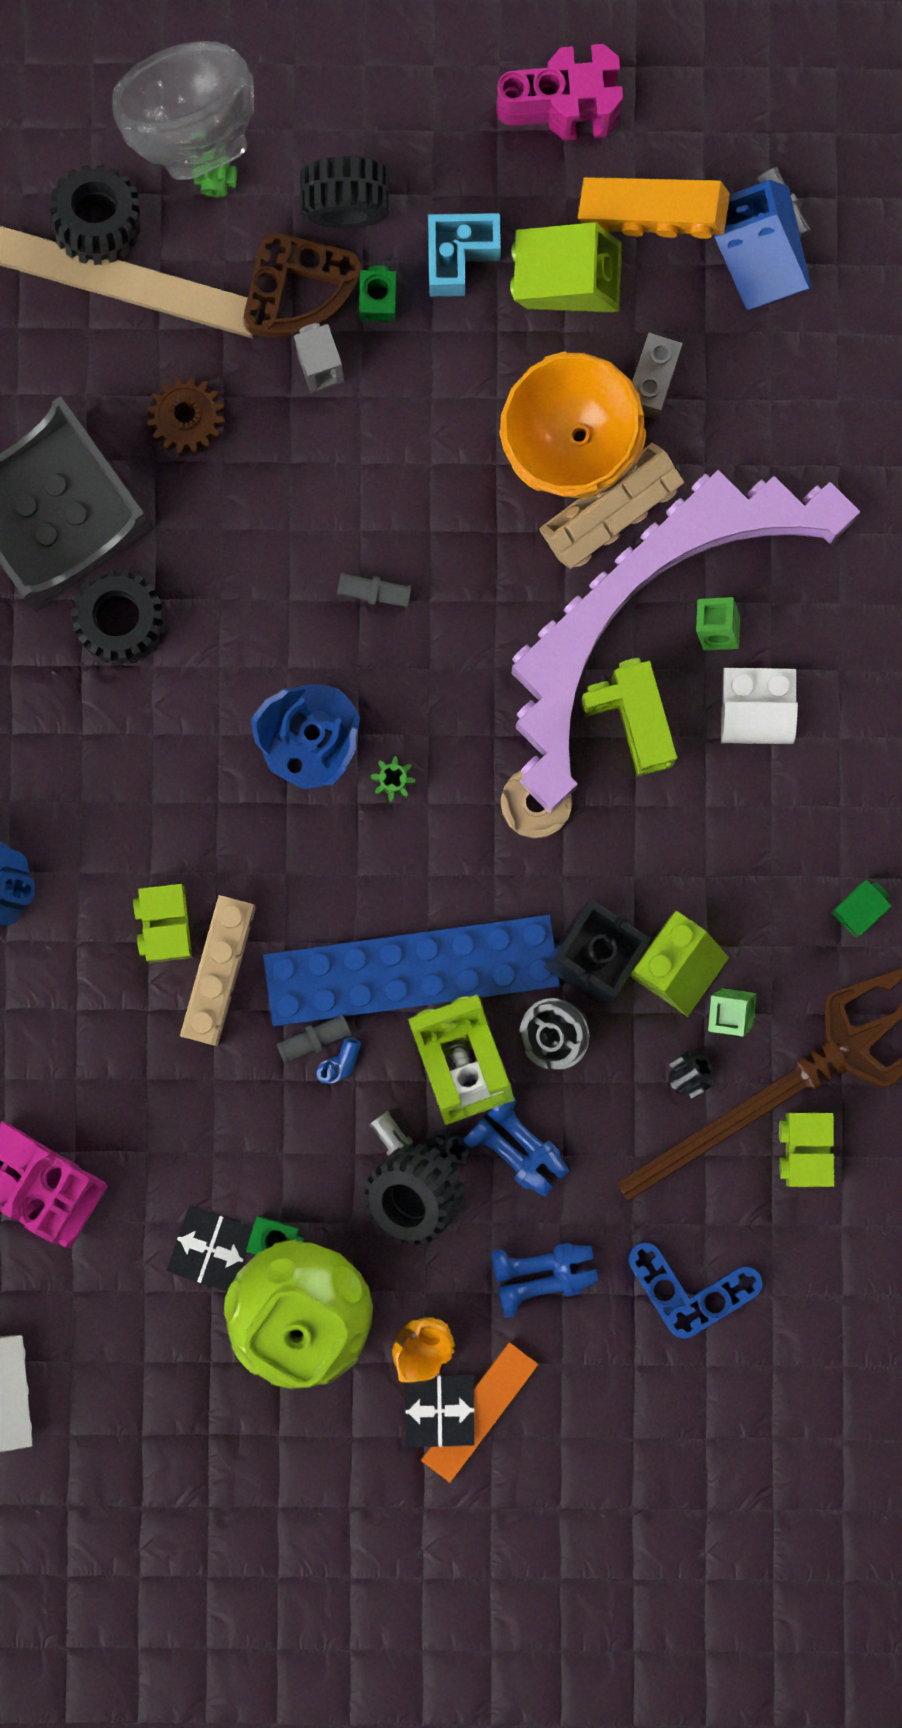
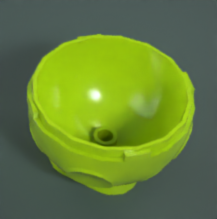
M296 1239L274 1243L272 1247L258 1253L237 1273L234 1281L228 1288L225 1298L224 1314L233 1352L239 1361L251 1373L260 1376L271 1384L290 1389L329 1384L349 1370L359 1360V1355L364 1348L372 1325L373 1303L369 1285L366 1284L361 1273L340 1253L314 1243L296 1242ZM298 1329L303 1332V1335L301 1337H294L290 1332Z

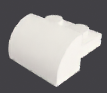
M724 668L721 743L793 744L796 735L798 703H796V669Z

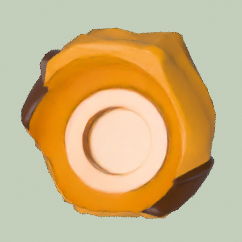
M433 1317L421 1318L419 1320H412L404 1328L399 1329L392 1348V1358L397 1369L399 1381L413 1383L430 1380L440 1375L444 1365L451 1362L455 1343L451 1329L448 1328V1324L443 1320L434 1319Z

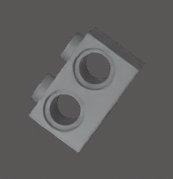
M314 323L299 330L300 333L294 335V340L310 393L343 383L342 363L329 325L320 326L319 323Z
M649 332L632 383L639 394L644 416L658 420L683 343Z

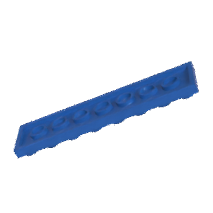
M550 915L264 954L272 1025L276 1027L334 1019L342 1014L344 1017L448 1003L460 997H472L478 995L479 998L560 987L559 977L544 968L555 949Z

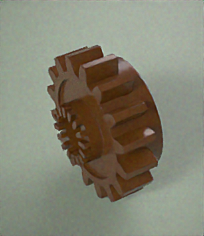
M193 376L189 377L187 384H182L179 377H175V386L170 388L166 383H162L161 386L164 393L162 395L156 393L151 395L156 406H148L147 413L155 418L147 421L149 429H158L153 434V438L156 442L165 440L163 445L165 451L169 452L174 447L177 448L179 456H183L185 450H191L192 454L196 456L198 455V448L211 449L209 441L212 438L220 439L221 436L217 427L225 426L226 422L218 414L225 412L223 403L214 404L219 399V394L216 390L207 393L209 386L206 381H203L198 387L195 385ZM191 410L195 413V417L189 423H180L177 420L178 415L182 411Z

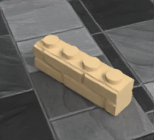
M651 443L642 450L637 463L613 486L595 496L578 498L540 527L539 531L560 562L569 569H572L574 566H582L591 559V553L599 547L615 542L620 536V531L628 525L644 520L648 515V510L657 503L666 502L673 498L676 494V489L684 484V481L674 468L668 454L654 443Z
M218 896L180 1033L181 1037L218 1047L231 1001L230 994L234 990L251 927L249 925L253 921L256 910L254 904Z

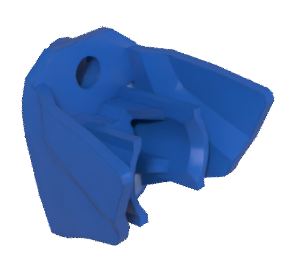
M302 685L293 688H283L278 694L267 698L253 715L251 724L255 744L262 750L270 771L305 790L321 788L324 785L332 786L344 773L356 750V734L360 717L352 702L339 689L325 685ZM315 729L320 733L319 737L315 740H308L306 738L310 730ZM300 759L302 770L298 773H292L289 770V764Z
M1 841L0 926L16 923L23 912V905H29L35 894V883L29 877L30 872L27 858L21 852L12 850Z

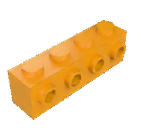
M584 177L578 220L582 224L596 222L608 232H622L633 237H640L643 233H656L666 238L677 237V234H691V236L696 238L709 239L712 235H724L730 193L721 181Z

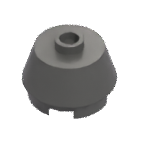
M549 998L536 1002L525 1013L519 1029L526 1048L524 1052L534 1064L545 1069H566L577 1064L585 1055L589 1044L590 1024L586 1014L577 1005L561 999Z

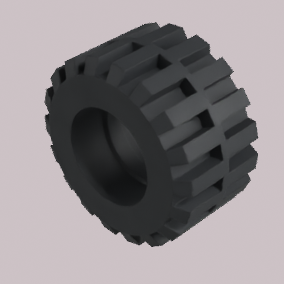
M352 156L328 157L304 165L300 170L301 217L311 223L332 228L364 227L384 220L389 216L388 168L379 162Z
M97 164L96 169H89V165L81 166L82 171L80 172L72 169L67 172L68 179L61 177L57 181V189L52 190L51 202H49L53 236L56 237L57 245L60 249L65 248L66 255L73 259L76 255L79 256V262L87 264L88 260H94V265H102V260L108 259L109 263L117 261L118 254L124 257L129 253V246L134 247L138 241L137 234H140L141 230L138 192L135 186H131L130 179L126 175L119 177V170L114 168L106 171L104 165ZM91 207H103L114 213L109 219L99 223H89L77 217L83 210Z
M115 569L107 570V575L101 576L100 573L93 575L94 580L90 584L86 581L81 586L83 591L80 595L76 594L73 600L75 608H71V617L74 620L72 625L78 639L90 654L97 656L100 661L105 663L111 661L115 665H123V662L129 661L130 664L138 662L137 658L142 655L146 658L151 654L149 650L153 646H158L160 643L159 636L161 633L164 634L165 630L163 623L164 619H166L165 611L155 589L138 574L134 576L128 570L122 569V573H116ZM116 599H127L134 602L139 609V620L132 631L122 636H109L102 632L98 625V618L102 608L107 603Z
M407 1144L402 1149L400 1147L397 1148L370 1174L371 1176L365 1183L367 1189L363 1192L364 1200L369 1202L365 1208L368 1214L373 1215V1224L376 1227L380 1226L384 1230L382 1233L388 1238L391 1235L395 1237V1242L403 1244L405 1241H408L409 1246H417L420 1242L423 1245L430 1243L460 1214L461 1207L465 1202V1197L461 1195L465 1191V1186L463 1182L458 1181V1178L461 1176L458 1169L453 1170L450 1166L452 1161L448 1157L443 1159L439 1156L440 1151L435 1148L431 1151L427 1150V1145L419 1144L417 1147H414L413 1144ZM405 1185L415 1190L422 1198L424 1204L413 1199L406 1190Z

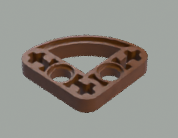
M280 233L266 235L259 246L243 316L245 328L249 333L256 336L287 338L299 334V330L307 325L319 323L320 326L324 325L339 313L352 295L361 269L359 258L348 250ZM273 244L279 245V251L282 252L277 256L275 268L268 266L271 253L267 249H271ZM307 251L313 252L318 256L320 262L314 268L304 267L300 262V255ZM326 256L331 257L328 272L323 271ZM342 261H346L349 263L348 268L354 271H348L346 276L339 274L340 268L335 266H340ZM286 273L338 286L329 299L316 309L300 316L276 319ZM263 276H270L275 279L277 289L271 293H265L258 288L257 281ZM260 301L267 302L264 318L269 320H263L262 325L255 324V318L250 315L257 314Z

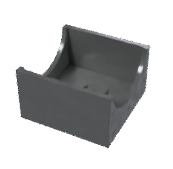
M61 396L52 401L51 409L36 427L0 454V564L35 612L152 531L144 512Z

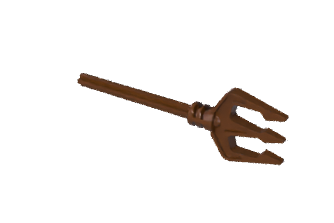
M902 969L829 994L824 1005L825 1042L820 1044L822 1052L818 1054L811 1050V1059L809 1061L803 1057L798 1058L793 1071L617 1182L616 1184L627 1201L632 1200L805 1088H813L814 1090L821 1088L819 1079L824 1078L830 1082V1072L832 1071L839 1075L846 1072L848 1075L880 1089L892 1087L902 1077V1058L889 1067H884L870 1055V1049L898 1022L902 1021V1003L895 1013L859 1027L850 1025L844 1007L875 988L890 992L902 980Z

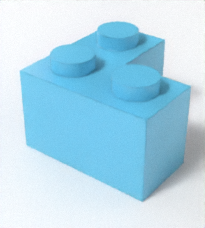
M500 213L428 215L430 297L465 296V261H500Z

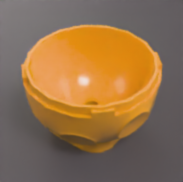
M566 351L544 357L542 361L531 366L510 389L501 414L499 430L504 453L509 459L514 472L523 482L537 491L571 498L592 497L613 486L637 463L646 439L644 412L639 394L632 381L610 361L586 353H566ZM578 431L586 432V437L583 441L577 442L574 440V436Z

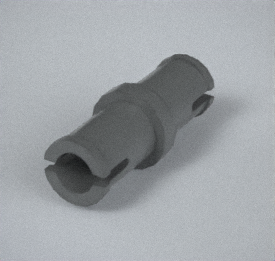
M341 572L337 595L368 600V604L372 605L380 602L407 608L411 585L407 586L380 581L378 576H373V579Z
M342 1014L316 1027L309 1025L305 1027L304 1032L280 1043L278 1042L276 1046L284 1064H288V1062L312 1051H315L316 1054L323 1051L322 1047L350 1036L351 1032Z

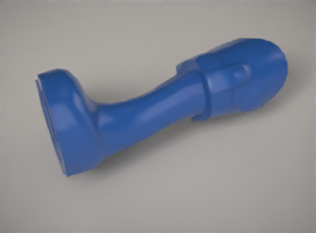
M513 1095L515 1101L489 1109L486 1114L494 1122L502 1126L526 1150L527 1155H522L509 1144L484 1117L472 1127L463 1140L468 1147L474 1148L483 1145L496 1152L516 1172L514 1179L523 1188L532 1189L546 1197L554 1188L546 1181L547 1179L542 1173L536 1172L537 1167L543 1163L546 1166L545 1169L552 1174L554 1173L560 1180L570 1171L560 1157V1150L552 1142L547 1141L543 1144L519 1121L514 1111L516 1098Z
M567 1242L554 1246V1252L522 1259L508 1257L506 1252L500 1249L491 1251L493 1271L497 1283L531 1273L550 1270L554 1272L553 1275L541 1279L498 1286L499 1299L505 1319L515 1317L518 1313L519 1305L529 1298L563 1291L564 1296L569 1297L580 1294L584 1288L599 1281L597 1269L576 1270V1273H571L569 1268L570 1264L575 1263L577 1265L586 1260L593 1259L592 1246L573 1245Z

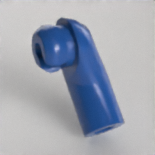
M344 1038L340 1053L322 1062L317 1068L316 1076L318 1080L325 1084H331L351 1075L362 1043L353 1038Z

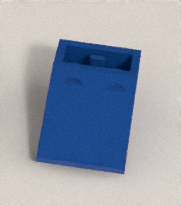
M767 180L730 194L724 235H714V238L746 310L750 311L811 289L789 186Z

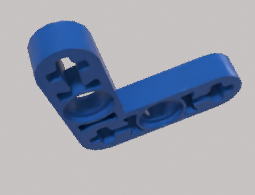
M641 1242L632 1247L628 1254V1262L635 1276L668 1329L674 1336L687 1339L696 1335L755 1298L762 1289L760 1274L748 1266H741L688 1298L656 1246L647 1242ZM641 1249L646 1253L651 1251L654 1253L655 1256L651 1259V1263L656 1271L661 1266L665 1269V1273L655 1275L648 1283L645 1282L643 1277L651 1274L644 1265L637 1267L635 1263L639 1259L637 1252ZM743 1273L746 1277L753 1276L755 1279L751 1283L753 1290L749 1293L744 1289L735 1292L734 1295L738 1298V1301L732 1304L729 1293L721 1285L728 1281L729 1288H733L739 1284L738 1276ZM669 1280L674 1285V1294L669 1300L661 1301L655 1297L654 1287L658 1281ZM711 1292L721 1293L725 1300L723 1309L717 1313L709 1312L704 1305L705 1297ZM697 1301L699 1310L707 1317V1320L701 1323L700 1317L697 1316L689 1322L690 1330L685 1331L683 1328L675 1329L674 1324L678 1321L676 1314L682 1312L687 1316L693 1313L695 1309L690 1305Z

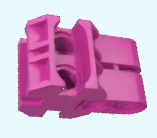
M595 44L591 45L592 62L575 64L573 46L560 47L548 61V68L506 72L498 81L496 107L498 118L502 123L511 126L549 123V128L563 140L577 139L575 122L592 121L594 138L607 137L619 123L623 102L622 86L616 87L617 75L620 70L619 56L606 45Z
M1 1121L0 1160L4 1164L0 1166V1212L23 1223L25 1228L56 1245L59 1243L63 1247L71 1249L108 1185L96 1176L79 1168L71 1160L50 1150L10 1124Z

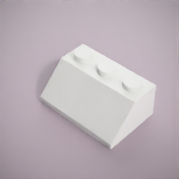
M22 1335L0 1336V1452L32 1446V1424L28 1404L29 1388L26 1382L25 1349Z

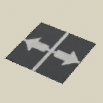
M189 1205L166 1271L228 1292V1288L240 1271L253 1227Z
M473 1375L436 1376L427 1381L405 1382L406 1447L475 1446Z

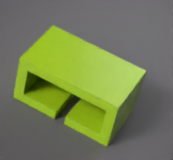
M174 884L138 889L139 898H133L135 919H142L143 934H137L139 955H146V961L149 963L193 958L185 886Z
M785 1113V1121L779 1122L780 1143H786V1157H780V1179H786V1186L834 1187V1154H830V1146H834L833 1113Z

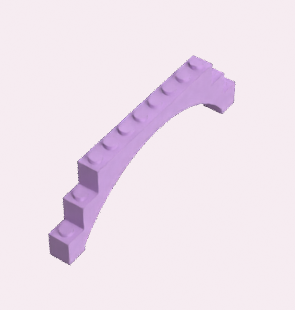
M719 470L711 477L707 474L703 475L691 488L694 493L686 501L679 498L667 510L666 514L669 517L660 526L655 522L646 529L640 537L643 542L635 550L631 547L624 550L615 560L618 566L609 574L605 571L600 573L589 585L592 589L591 592L583 599L579 595L575 597L563 610L566 615L558 623L554 620L550 621L539 632L538 636L541 639L532 648L525 645L513 657L512 660L515 664L512 666L511 673L538 700L536 704L530 700L517 713L520 719L516 723V729L543 755L541 759L534 756L521 769L524 776L521 777L520 784L550 814L576 790L578 785L571 778L569 733L571 712L582 671L595 644L611 620L639 590L659 574L682 560L709 548L736 540L773 535L824 538L831 545L860 514V511L831 482L823 489L818 485L814 487L802 500L806 504L804 506L775 476L767 483L760 480L747 493V496L750 498L748 500Z

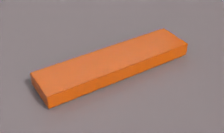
M508 1342L474 1388L475 1446L430 1447L421 1458V1461L451 1483L536 1369L538 1363Z

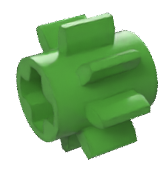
M218 154L205 155L203 164L195 163L194 185H201V193L204 195L224 197L227 195L228 188H236L237 167L230 166V158Z
M394 756L392 764L387 766L380 760L378 762L381 769L380 774L371 775L373 781H380L381 784L375 790V794L379 795L385 791L389 794L388 798L391 803L394 800V795L400 793L407 799L406 785L416 784L415 779L407 778L406 773L412 768L411 764H407L402 768L398 765L397 756ZM388 772H391L393 775L402 774L399 778L401 785L397 788L394 784L386 786V774Z

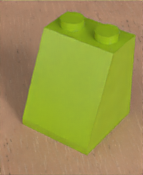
M596 222L516 230V242L512 245V258L515 262L514 277H512L510 283L511 294L514 297L513 300L527 309L619 312L622 242Z
M675 911L663 925L629 976L688 1017L729 957L705 930L678 911Z

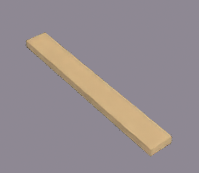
M0 226L1 266L249 338L253 337V334L248 332L243 323L247 297L119 260L109 263L108 259L102 260V265H94V260H88L87 264L79 262V256L76 255L72 259L66 255V249H60L57 242ZM261 301L259 302L257 314L250 315L255 318V324H257L262 308Z

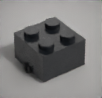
M590 899L578 910L544 968L605 1007L616 999L651 938L628 924V918L623 914H613Z

